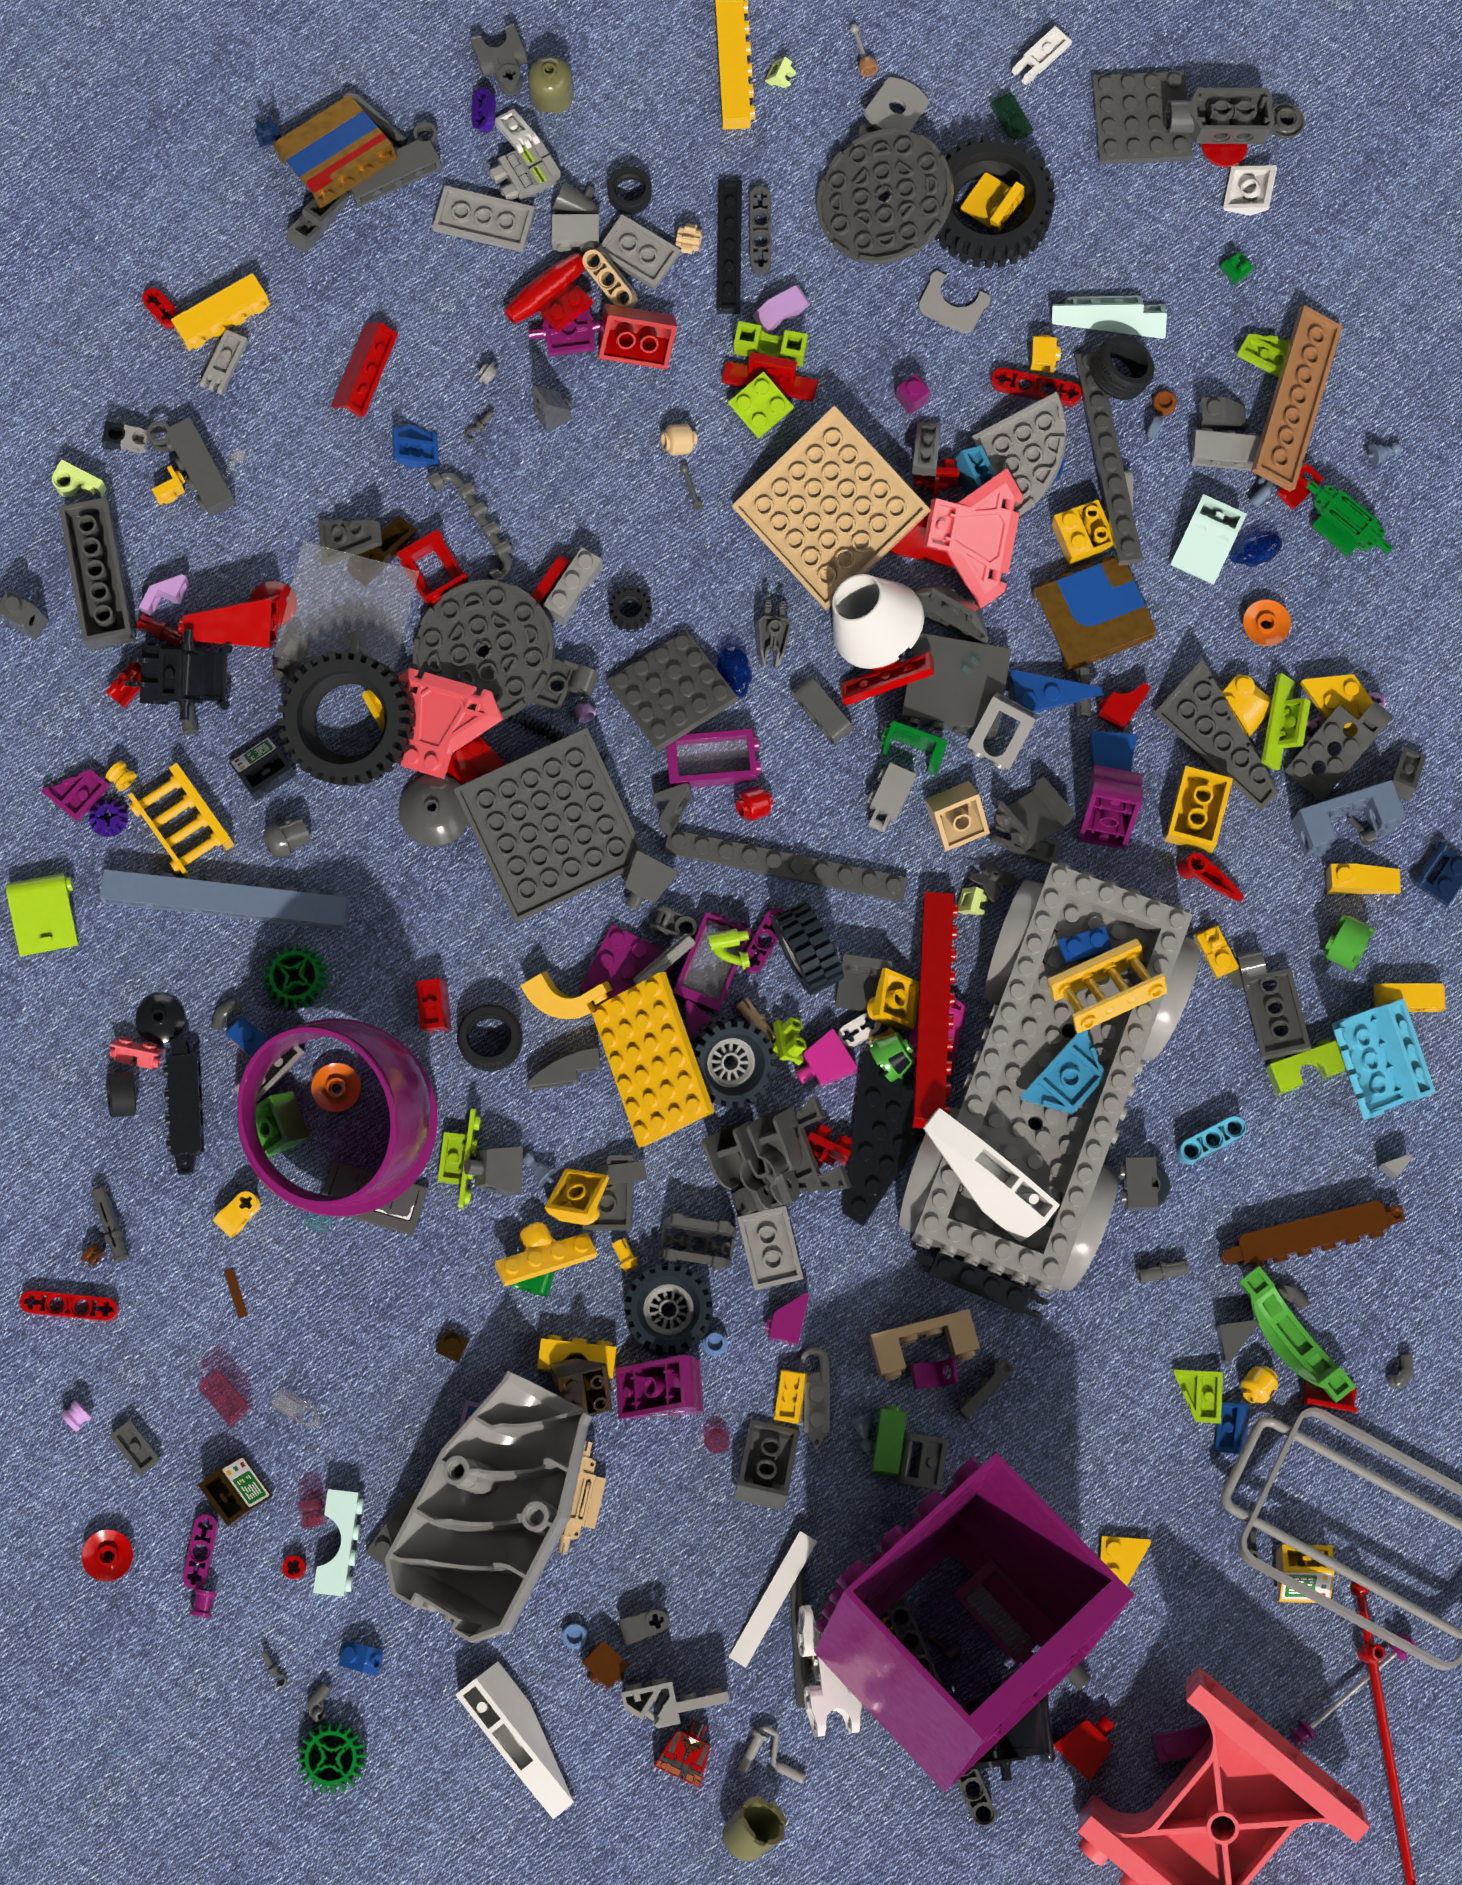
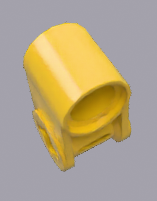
M241 1192L215 1216L213 1222L230 1238H233L258 1212L260 1200L251 1192ZM245 1198L248 1200L252 1199L250 1201L252 1205L250 1209L244 1207L243 1200Z

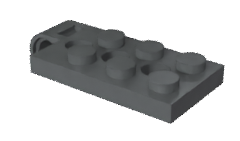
M554 659L548 681L531 703L560 713L568 692L583 697H591L600 674L587 666L578 665L567 660L562 662ZM556 680L562 681L564 688L561 691H554L550 687L552 682Z
M1376 701L1372 703L1359 720L1339 705L1285 769V772L1319 800L1323 801L1394 716ZM1347 723H1354L1357 726L1358 731L1355 736L1350 737L1344 733V726ZM1335 741L1341 744L1342 751L1339 755L1329 753L1328 746L1331 742ZM1320 760L1325 763L1326 771L1323 774H1316L1313 771L1312 766L1315 761Z
M1262 949L1237 954L1262 1061L1311 1051L1291 968L1267 973ZM1266 981H1273L1277 986L1274 990L1267 991L1263 988V984ZM1273 1003H1277L1282 1006V1011L1273 1014L1268 1010V1007ZM1278 1026H1284L1288 1029V1033L1280 1037L1274 1033V1029Z

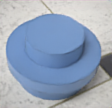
M719 1331L707 1333L702 1343L704 1351L714 1357L722 1355L728 1346L726 1336Z

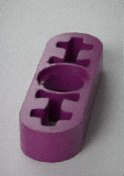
M772 908L767 912L746 950L750 959L756 954V950L752 949L753 947L762 952L757 959L759 965L746 967V972L756 974L763 969L778 942L776 935L769 930L772 925L770 917L784 912L783 909ZM763 934L769 935L772 939V943L768 947H762L758 943V938Z
M201 1515L194 1522L183 1573V1582L190 1589H200L205 1586L208 1580L219 1528L217 1519L211 1515ZM206 1519H209V1524L213 1525L212 1530H207L205 1537L211 1538L210 1543L204 1540L196 1541L197 1535L203 1537L204 1530L200 1528V1523H205ZM203 1544L207 1547L208 1554L204 1559L199 1560L194 1556V1549L197 1545ZM191 1561L199 1564L205 1563V1568L199 1567L198 1575L202 1576V1580L197 1581L195 1585L189 1579V1575L194 1574L196 1566H191Z

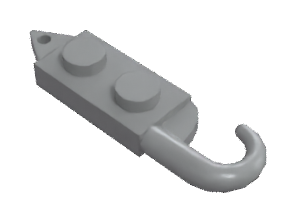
M811 1347L802 1353L800 1364H804L809 1355H817L820 1359V1372L810 1374L806 1380L804 1433H807L814 1448L817 1450L826 1434L830 1433V1360L824 1350L818 1347ZM818 1440L819 1444L816 1445L814 1441Z

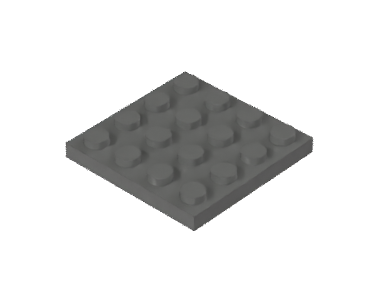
M1185 71L1093 75L1092 88L1099 165L1192 160L1191 136L1189 134H1168L1165 128V110L1168 100H1187Z
M687 630L606 680L607 686L657 752L738 702L737 695Z

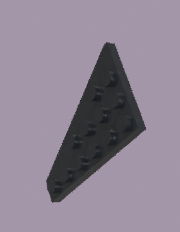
M864 1051L862 1054L850 1147L851 1154L847 1171L852 1187L845 1189L842 1211L845 1216L862 1227L865 1226L926 1134L923 1128H912L915 1082L906 1076L902 1079L898 1078L893 1082L889 1081L885 1076L888 1071H884L880 1064L877 1065L872 1054Z

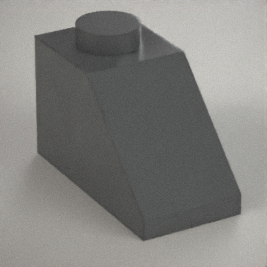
M1226 397L1201 398L1197 408L1198 430L1202 428L1212 430H1246V411L1244 405Z

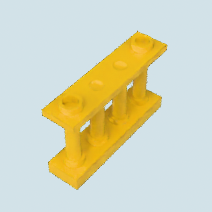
M175 763L169 767L173 774L169 777V781L137 801L132 793L128 796L132 801L129 806L136 816L142 815L173 859L169 864L176 874L182 872L185 876L189 874L184 867L217 845L219 847L223 845L227 851L234 844L178 763ZM182 787L186 793L183 796L184 799L151 820L144 809L174 788L179 789ZM195 806L199 811V814L196 815L197 818L167 839H164L157 828L188 807L193 808ZM209 825L213 831L210 834L211 837L178 859L171 847L202 826L205 828Z
M1137 938L1048 978L1050 995L1054 1001L1065 997L1075 1011L1072 1017L1077 1034L1152 999L1158 998L1167 993L1165 976L1161 973L1151 977L1141 963L1144 961L1141 943ZM1132 967L1142 982L1129 988L1119 972ZM1108 977L1111 978L1120 991L1109 998L1105 996L1097 982ZM1087 987L1098 1003L1084 1008L1074 993Z

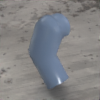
M1260 477L1258 480L1261 488L1249 499L1256 508L1271 495L1274 483L1263 477Z

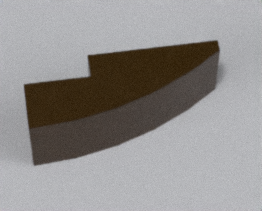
M398 516L381 530L382 545L358 554L350 561L348 573L366 587L394 560L397 552L408 544L417 530L401 516Z

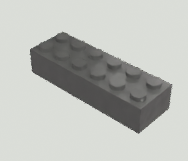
M107 497L60 506L59 510L82 639L88 650L136 641L112 507Z

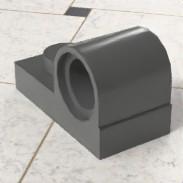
M1403 747L1396 769L1390 780L1394 784L1398 797L1409 802L1417 788L1426 755Z

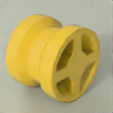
M119 761L108 770L105 777L109 782H114L116 789L121 792L135 781L137 775L134 771L127 769L124 761Z

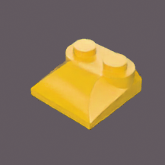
M1238 673L1223 691V694L1249 738L1270 713L1272 699L1255 686L1252 678Z
M882 968L876 996L872 997L867 1004L870 1018L895 1029L913 1030L915 1028L919 982L888 968Z
M565 1168L544 1208L548 1214L559 1221L589 1225L595 1222L600 1215L598 1204L609 1177L605 1174Z

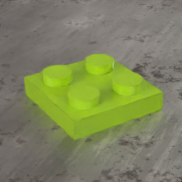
M764 371L728 402L730 407L758 439L795 409Z

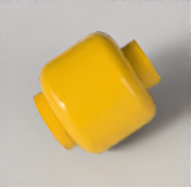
M1264 1365L1252 1367L1240 1384L1244 1392V1398L1251 1403L1263 1404L1268 1402L1279 1386L1276 1373Z

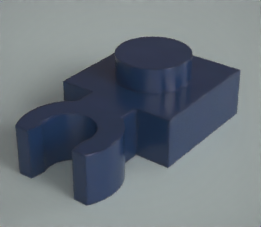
M268 116V120L263 123L259 119L255 120L257 128L254 131L259 147L270 145L281 138L277 123L273 122L271 116Z

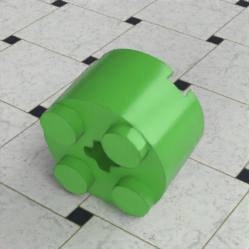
M1343 914L1334 933L1337 936L1331 935L1323 955L1326 956V959L1353 972L1368 946L1370 937L1373 936L1376 929L1350 915L1346 916Z

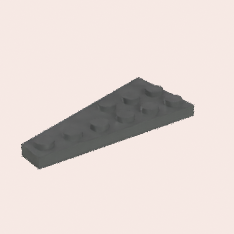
M1204 658L1201 659L1154 714L1220 774L1233 778L1232 784L1260 810H1263L1279 793V790Z

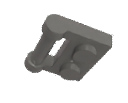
M904 1432L899 1475L896 1476L895 1483L940 1491L948 1440ZM914 1442L920 1443L915 1478L909 1477L913 1445Z

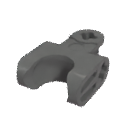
M514 23L504 26L506 40L499 47L486 45L479 34L471 36V47L482 76L487 77L494 74L503 94L508 96L518 94L522 89L519 66L528 62Z

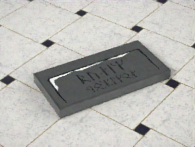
M332 1160L322 1195H352L368 1184L376 1172ZM413 1183L407 1191L386 1206L365 1214L349 1216V1218L414 1236L428 1188Z

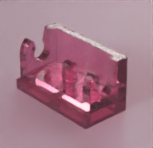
M218 1369L198 1386L199 1391L230 1427H233L252 1410L250 1405Z

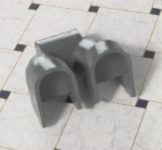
M793 1106L773 1111L753 1122L749 1119L730 1125L702 1140L705 1155L719 1184L728 1190L743 1184L751 1192L758 1212L794 1202L799 1197V1184L793 1171L801 1166L802 1152L795 1131L798 1119ZM758 1158L763 1159L765 1171L762 1170Z

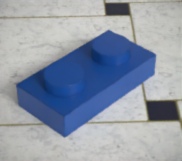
M1105 926L1057 941L1064 965L1098 956L1113 949Z

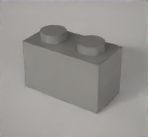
M552 214L553 250L561 253L581 250L586 253L589 250L598 249L600 246L599 214Z

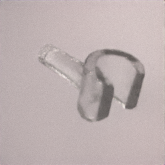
M238 449L232 451L229 466L222 475L224 480L228 479L236 463L245 464L247 459L245 451Z

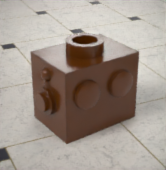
M604 1640L598 1646H592L588 1650V1655L582 1659L581 1665L588 1671L585 1674L587 1678L595 1685L600 1683L606 1690L612 1688L615 1682H620L624 1678L623 1672L630 1666Z

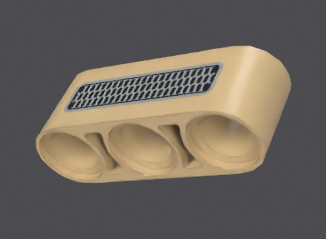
M597 250L587 251L583 255V265L612 303L616 306L633 308L638 300L637 294L604 252ZM595 255H598L600 258V263L597 267H593L591 264V260ZM612 273L614 275V282L608 286L606 277ZM626 291L629 295V300L627 303L622 304L620 296Z

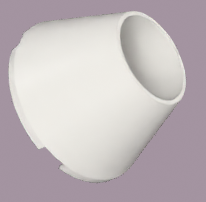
M858 574L842 582L833 596L834 643L840 655L848 663L856 667L866 669L879 668L897 661L900 654L908 647L911 649L921 634L924 624L922 603L915 592L904 584L868 574ZM873 608L868 614L863 616L868 610Z

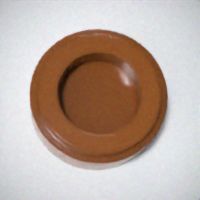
M1169 391L1158 392L1152 402L1153 410L1161 416L1172 414L1177 405L1175 395Z

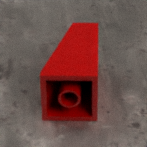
M274 595L191 612L179 620L178 632L182 634V640L183 629L194 630L193 641L269 648L277 644L280 596Z

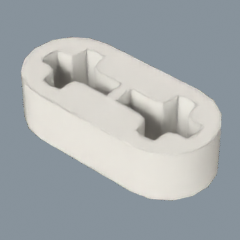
M867 1012L840 1028L838 1037L845 1048H853L867 1040L869 1036H874L878 1033L881 1023L876 1022L873 1030L870 1027L861 1030V1027L866 1023L865 1019L868 1018L870 1021H873ZM845 1031H848V1033L858 1031L853 1036V1042L842 1039L845 1036Z

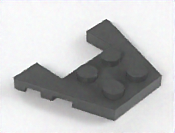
M813 1096L803 1108L795 1112L798 1119L795 1131L802 1152L801 1166L793 1171L799 1184V1192L849 1189L852 1186L844 1166L837 1167L824 1174H821L804 1129L805 1126L825 1118L818 1096Z

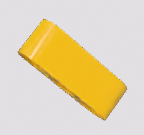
M1385 983L1373 986L1374 1007L1404 998L1409 1012H1439L1446 1010L1444 984Z

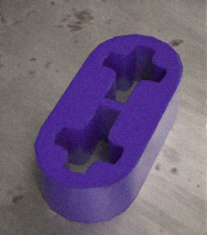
M479 88L472 98V125L480 132L487 133L495 124L496 97L488 89Z

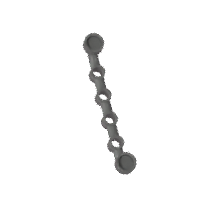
M437 471L428 474L427 479L435 492L445 488L444 482H451L455 485L460 498L465 501L472 517L481 527L483 535L489 540L496 556L503 563L502 570L499 571L497 568H494L487 572L489 580L505 583L504 579L510 575L513 568V563L509 556L512 553V548L506 539L502 542L499 540L497 534L500 533V529L494 520L488 522L485 515L488 514V510L484 502L476 503L473 498L476 491L470 481L464 483L458 475L451 472L439 474Z

